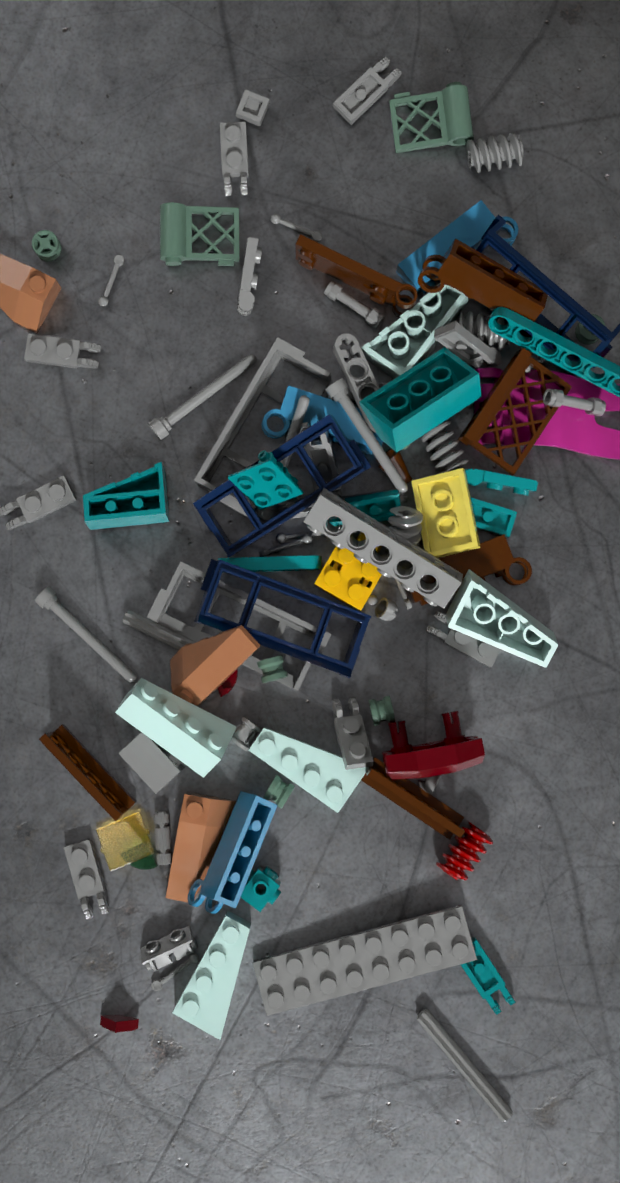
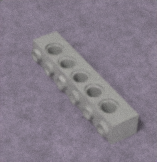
M323 488L303 521L308 524L307 527L312 532L319 535L322 533L329 537L331 543L336 547L350 550L354 553L356 559L376 566L380 574L387 578L392 576L397 579L404 589L410 592H418L432 606L436 607L439 605L444 609L462 583V573ZM333 516L340 518L342 525L333 526L329 522V518ZM360 531L365 534L366 539L358 541L352 536V533ZM377 546H385L388 548L389 553L380 555L375 548ZM407 560L411 562L413 567L403 569L399 566V562ZM424 575H432L436 581L428 584L422 580V577Z

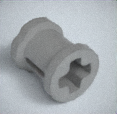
M243 716L241 719L242 723L234 732L231 741L247 752L249 750L248 745L257 733H261L262 729Z

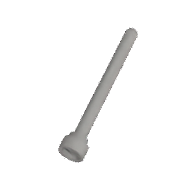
M250 354L165 418L163 416L159 419L156 417L150 421L148 425L160 440L168 436V431L172 429L171 426L254 365L257 361L256 356Z
M343 378L337 380L325 389L330 399L333 398L335 402L339 401L396 489L400 493H405L408 488L407 484L348 397V385Z
M306 395L301 396L298 400L285 443L300 433L309 405V398ZM293 454L280 461L283 467L288 469ZM279 504L262 510L258 508L257 515L263 519L270 520L280 513L278 510Z
M47 586L36 597L34 602L42 609L44 607L47 610L51 609L129 683L136 681V674L58 602L57 593L50 586Z

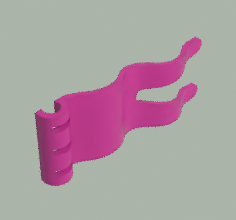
M500 368L475 369L479 373L480 379L493 378L494 383L480 384L482 397L473 402L474 414L504 370ZM530 370L529 373H525L527 383L539 381L537 370ZM552 371L572 386L567 394L568 396L582 399L599 398L606 403L605 412L620 411V397L585 379ZM521 379L516 385H521ZM555 383L546 384V389L562 390ZM540 385L527 387L530 402L543 400ZM522 388L512 390L510 393L512 405L525 403ZM506 401L504 402V404L502 405V407H506V406H507ZM544 404L531 406L534 421L542 420L546 415ZM563 405L557 409L534 444L535 446L557 447L581 454L620 460V430L597 424L595 415L586 414L585 410ZM526 407L513 409L516 424L529 422ZM508 410L499 411L495 416L497 427L510 425ZM534 424L535 430L537 429L539 424ZM529 425L517 427L519 443L527 442L531 438ZM511 429L498 431L501 446L514 444ZM493 432L484 433L479 443L482 445L495 444Z

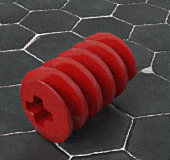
M469 821L468 823L471 828L462 826L465 830V836L460 838L456 835L454 837L459 845L449 844L448 847L452 855L442 854L446 863H436L439 868L456 880H468L464 870H475L470 861L480 862L481 859L477 852L484 854L487 852L483 843L493 844V840L489 835Z

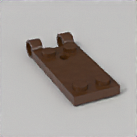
M300 234L295 246L296 260L299 261L298 263L308 270L315 268L370 295L369 298L378 304L383 305L385 302L393 306V313L398 318L403 313L397 310L396 304L403 309L414 307L417 299V290L414 286L402 284ZM403 290H408L413 294L414 299L399 293Z

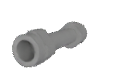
M332 280L324 294L334 302L339 300L366 318L365 323L377 329L385 315L375 307L371 310L344 292V287Z
M547 389L543 395L544 404L551 407H561L563 405L585 410L586 414L602 416L606 410L605 401L599 398L582 399L564 395L562 390Z

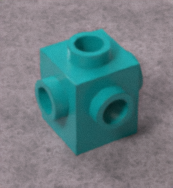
M258 866L255 871L252 869L241 898L261 912L268 902L272 905L281 893L278 889L281 883L278 880L279 875L268 866L265 869ZM263 884L266 888L259 889L257 885Z

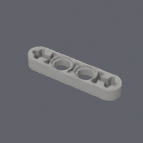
M341 334L333 345L334 355L364 421L370 430L376 433L361 408L359 401L362 400V390L370 389L375 392L380 388L358 340L351 334ZM342 342H344L346 345L352 346L349 350V354L353 359H351L347 363L345 361L348 360L349 355L345 349H340ZM352 365L361 366L364 375L360 378L352 376L350 367Z

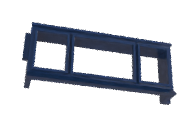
M498 214L481 237L483 241L476 250L484 254L488 247L491 246L512 264L511 271L515 273L522 272L571 314L560 328H557L541 313L534 321L535 323L574 342L566 333L578 320L602 341L593 352L604 358L613 348L609 343L620 332V323L611 332L501 238L498 233L507 221ZM525 330L527 333H529L531 336H533L530 331ZM551 342L543 343L547 349L553 350L557 348ZM567 355L570 361H580L577 355Z
M327 415L272 451L277 462L297 452L319 489L263 524L244 493L230 480H227L193 503L209 530L214 533L228 558L312 506L323 488L332 493L371 468L370 463L356 441L352 440L349 442L333 415ZM331 429L354 466L326 483L303 446ZM259 460L254 464L250 465L249 467L258 464ZM231 493L234 494L255 527V530L233 544L210 510L211 506Z
M210 560L200 588L205 593L194 622L220 631H226L242 625L264 647L351 678L361 642L372 616L223 560ZM222 572L253 582L239 623L208 613ZM261 586L324 609L310 649L247 627ZM332 612L358 621L344 662L318 653Z

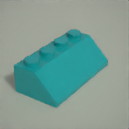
M444 347L362 399L359 403L380 439L397 453L482 397L480 377L476 370Z

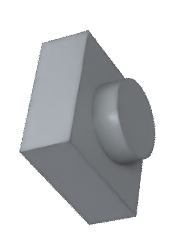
M245 89L236 111V117L261 126L270 104V99Z

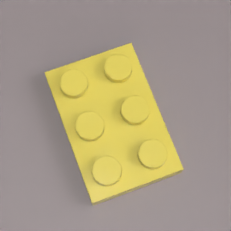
M460 468L411 481L416 509L423 515L421 535L426 552L439 558L480 548L465 469Z

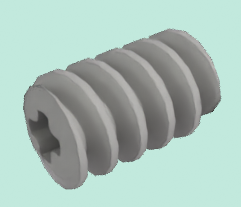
M509 133L507 139L501 134L498 135L497 141L493 136H489L486 143L483 138H478L476 145L473 140H467L466 155L470 170L474 166L477 173H480L482 165L485 164L489 172L491 171L492 163H495L498 170H501L503 161L506 162L508 168H512L514 159H516L518 166H522L524 153L520 134L516 137L514 133Z
M462 310L460 311L458 323L482 342L487 341L489 347H493L495 343H498L499 351H502L505 345L509 346V340L490 330L488 322L491 315L484 321L482 313H478L476 318L473 319L472 311H468L465 317H463ZM499 317L497 323L505 325L504 318Z
M450 420L442 422L421 438L422 442H431L426 447V451L435 452L430 457L432 462L439 461L434 467L435 471L448 472L456 470L468 462V459L459 460L458 458L464 452L463 449H454L460 441L450 440L455 430L446 431L445 429L451 423Z
M406 506L391 508L389 511L395 516L388 518V522L393 525L388 528L419 547L418 543L421 540L419 533L422 531L421 522L423 521L422 513ZM385 547V552L388 554L389 550ZM407 560L399 562L400 567L412 565Z

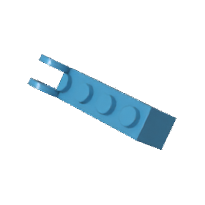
M480 200L397 265V274L405 284L415 287L417 295L420 292L426 294L427 292L418 284V277L423 270L425 259L430 255L444 256L455 238L476 250L483 241L481 237L491 225L495 216L483 201ZM502 217L507 223L512 225L511 227L505 224L502 229L510 233L511 237L504 240L512 246L518 235V225L514 219ZM432 261L428 263V267L439 269L441 263ZM426 275L423 276V280L427 285H436V280H432Z
M289 385L285 391L280 409L268 411L261 423L262 431L267 437L272 439L281 438L290 428L299 398L306 395L309 398V405L303 423L308 422L312 426L327 415H333L349 442L355 440L363 453L372 455V451L339 402ZM273 416L279 417L284 423L283 430L279 432L271 431L267 426V420ZM331 429L328 430L329 437L333 438L332 442L340 445ZM372 432L382 447L383 441L377 433Z
M240 791L205 879H197L190 887L188 893L189 905L198 907L206 898L205 909L211 914L218 913L223 904L236 909L278 805L257 795ZM201 886V892L198 898L194 900L196 890ZM213 900H216L217 903H216V905L212 908V901H213Z

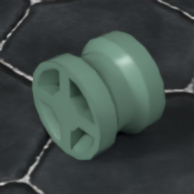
M41 230L33 236L32 247L41 260L52 262L60 256L62 247L53 232Z
M592 314L605 326L604 320L600 316ZM580 322L577 324L575 335L579 342L591 345L599 340Z
M283 655L257 662L258 668L263 673L261 677L262 683L288 677L287 671L283 669L282 665L284 662Z
M385 696L379 701L375 699L368 700L374 726L380 725L383 721L395 722L390 696Z
M276 775L263 799L274 801L278 805L277 807L282 809L295 786L291 783L286 784L282 782L281 777Z

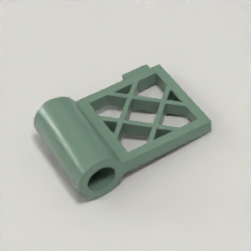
M451 82L446 85V88L438 92L410 96V92L394 94V99L389 100L396 153L444 145L463 146L466 145L467 140H474L468 88L462 85L461 82ZM437 100L438 108L432 116L421 110L425 102ZM407 105L413 111L404 121L397 116L396 107ZM417 113L428 120L420 132L409 124ZM438 115H439L440 123L435 120ZM398 122H399L400 124H402V126L399 128V130H398ZM431 124H434L441 130L442 138L431 140L424 133ZM406 128L417 135L411 143L400 145L399 136Z
M175 202L161 204L160 259L165 261V264L168 266H179L185 260L218 261V266H234V262H239V208L185 206ZM192 214H203L209 222L199 230L192 223ZM221 215H233V225L227 231L216 221ZM212 224L223 234L214 243L203 234ZM198 237L209 246L204 253H192V243ZM226 237L233 244V254H223L216 246Z

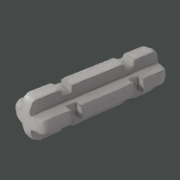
M160 811L154 814V824H157V827H155L156 850H158L156 854L158 865H168L172 862V853L169 852V849H171L170 826H168L170 822L169 813L167 811Z

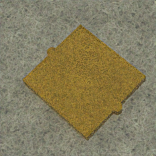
M140 812L96 830L102 847L100 852L105 855L111 872L155 853L149 838L150 831L146 829Z

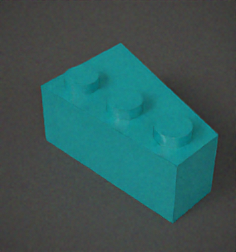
M162 462L143 472L131 474V477L120 482L110 483L83 495L84 521L88 528L95 530L169 522L166 472Z

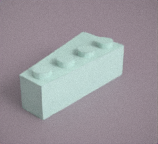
M444 285L443 289L437 293H427L420 299L418 304L405 311L396 322L383 329L370 343L368 342L361 347L366 360L393 379L397 378L428 358L439 343L434 338L435 329L455 322L460 315V311H463L467 306L468 297L448 285Z
M468 569L446 613L447 626L546 668L558 647L554 632Z
M140 678L125 695L115 711L117 715L203 778L222 759L236 730V726L143 678Z
M267 727L263 728L248 750L337 813L369 769V767L346 770L342 756Z
M227 910L172 1012L174 1015L221 1040L251 926L250 922Z

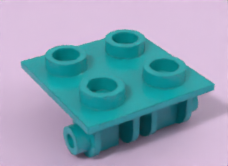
M266 450L258 454V464L227 477L260 510L304 493L299 488L297 478L293 477L288 472V469L283 467L281 462H277L272 452H267Z

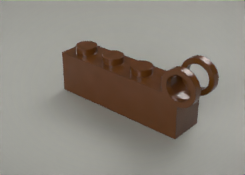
M456 238L444 256L430 255L425 259L423 270L418 277L419 286L426 292L437 293L443 289L444 285H448L464 293L468 298L485 305L491 311L498 307H505L533 322L545 308L548 297L536 284ZM432 261H438L441 264L438 269L435 267H428V263ZM426 275L428 278L436 281L440 280L441 283L438 286H429L424 282L423 276Z
M505 534L480 543V548L448 555L439 559L462 573V581L468 569L484 581H486V576L493 573L496 578L502 576L503 580L512 586H518L527 582L532 575V567L526 559L521 557L513 558ZM516 563L522 566L524 575L521 580H515L510 576L509 568L511 564ZM424 575L422 577V580L428 584L436 581L432 575ZM409 591L413 604L420 602L421 606L429 604L423 599L424 596L418 592Z

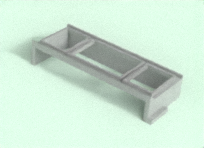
M277 337L194 479L196 484L210 492L217 488L209 482L224 457L244 468L254 464L229 448L261 393L282 404L284 395L266 386L281 359L316 378L317 380L310 393L323 396L325 389L330 384L331 373L303 358L305 356L304 351ZM288 428L278 447L285 443L290 428ZM228 495L220 500L221 503L248 517L238 500L232 495ZM248 498L247 500L254 511H256L258 507Z
M180 561L167 589H160L147 618L194 642H198L206 637H212L202 632L204 624L196 623L194 627H191L166 614L184 576L202 584L206 573ZM219 581L208 613H211L219 594L245 605L249 594ZM258 598L256 599L253 610L279 622L273 635L274 637L281 639L286 626H289L314 638L316 626ZM326 631L318 651L320 654L323 653L331 636ZM267 648L261 660L271 658L275 650ZM250 656L242 664L263 675L262 670L258 668L257 664L258 661H261L260 659ZM304 662L298 677L287 673L288 677L276 681L298 692L311 663Z

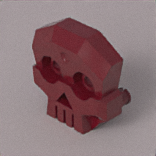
M459 711L450 712L452 723L448 712L441 714L446 734L444 740L423 744H409L405 720L398 721L399 733L397 732L396 722L388 723L393 747L389 751L382 752L385 773L393 780L426 778L458 772L481 764L485 757L482 738H478V736L465 737V734H462L458 715Z

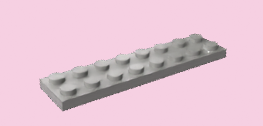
M458 905L253 960V967L266 1015L268 1016L475 961L477 957L463 907Z

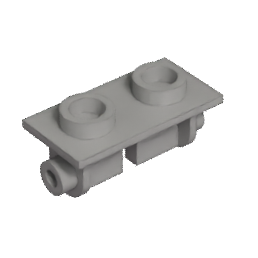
M190 926L176 929L168 936L150 941L140 948L142 964L146 965L148 971L152 969L157 971L171 964L172 959L169 955L171 953L174 954L177 960L195 953L194 950L198 948V944L195 938L192 939Z

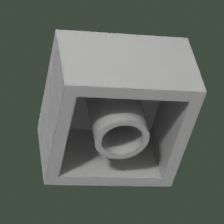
M142 732L118 753L155 794L162 790L185 768L179 759Z

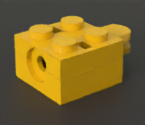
M360 532L356 540H365V534ZM377 546L375 548L377 553L380 551L382 546ZM335 547L316 579L314 586L361 612L382 574L371 563H363L356 559L354 553L350 550Z

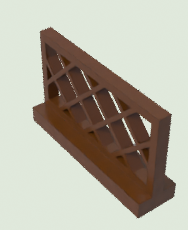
M525 348L520 349L514 354L458 438L459 441L465 445L469 444L511 475L516 473L559 408H550V406L544 404L543 400L530 402L527 387L540 385L542 397L547 390L546 384L548 383L558 385L562 388L564 395H567L572 388L570 384L532 358V353ZM529 365L538 371V382H526L525 371ZM521 379V385H516ZM522 388L525 403L512 405L510 393L514 389ZM506 401L507 406L502 407V405ZM544 404L545 417L542 420L534 421L531 406ZM526 407L529 422L516 424L513 409ZM508 410L510 425L497 427L496 414L499 411ZM490 423H492V428L487 429ZM534 424H539V426H538L537 429L535 430V425H534ZM529 425L531 438L527 442L519 443L517 427ZM511 429L514 444L501 446L498 431ZM493 432L496 447L487 449L479 443V440L484 433ZM524 445H525V447H524L523 450L521 451V450H520V446H524ZM515 447L517 459L511 466L504 461L502 449Z
M64 724L55 731L45 733L39 738L42 744L115 821L136 803L133 797Z
M376 757L373 758V766L369 767L361 781L449 840L453 834L460 838L462 837L465 830L460 824L464 816L425 792L409 779H391L385 773L384 763Z

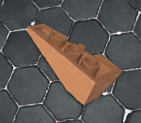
M0 254V308L13 322L38 334L61 290V286L55 278Z
M242 625L220 632L216 636L203 638L196 643L184 645L170 659L172 694L198 707L261 645Z
M189 791L184 794L166 898L188 902V893L192 884L197 879H205L235 806V800ZM199 886L198 889L196 890L195 897H196L197 893L199 892L201 886Z

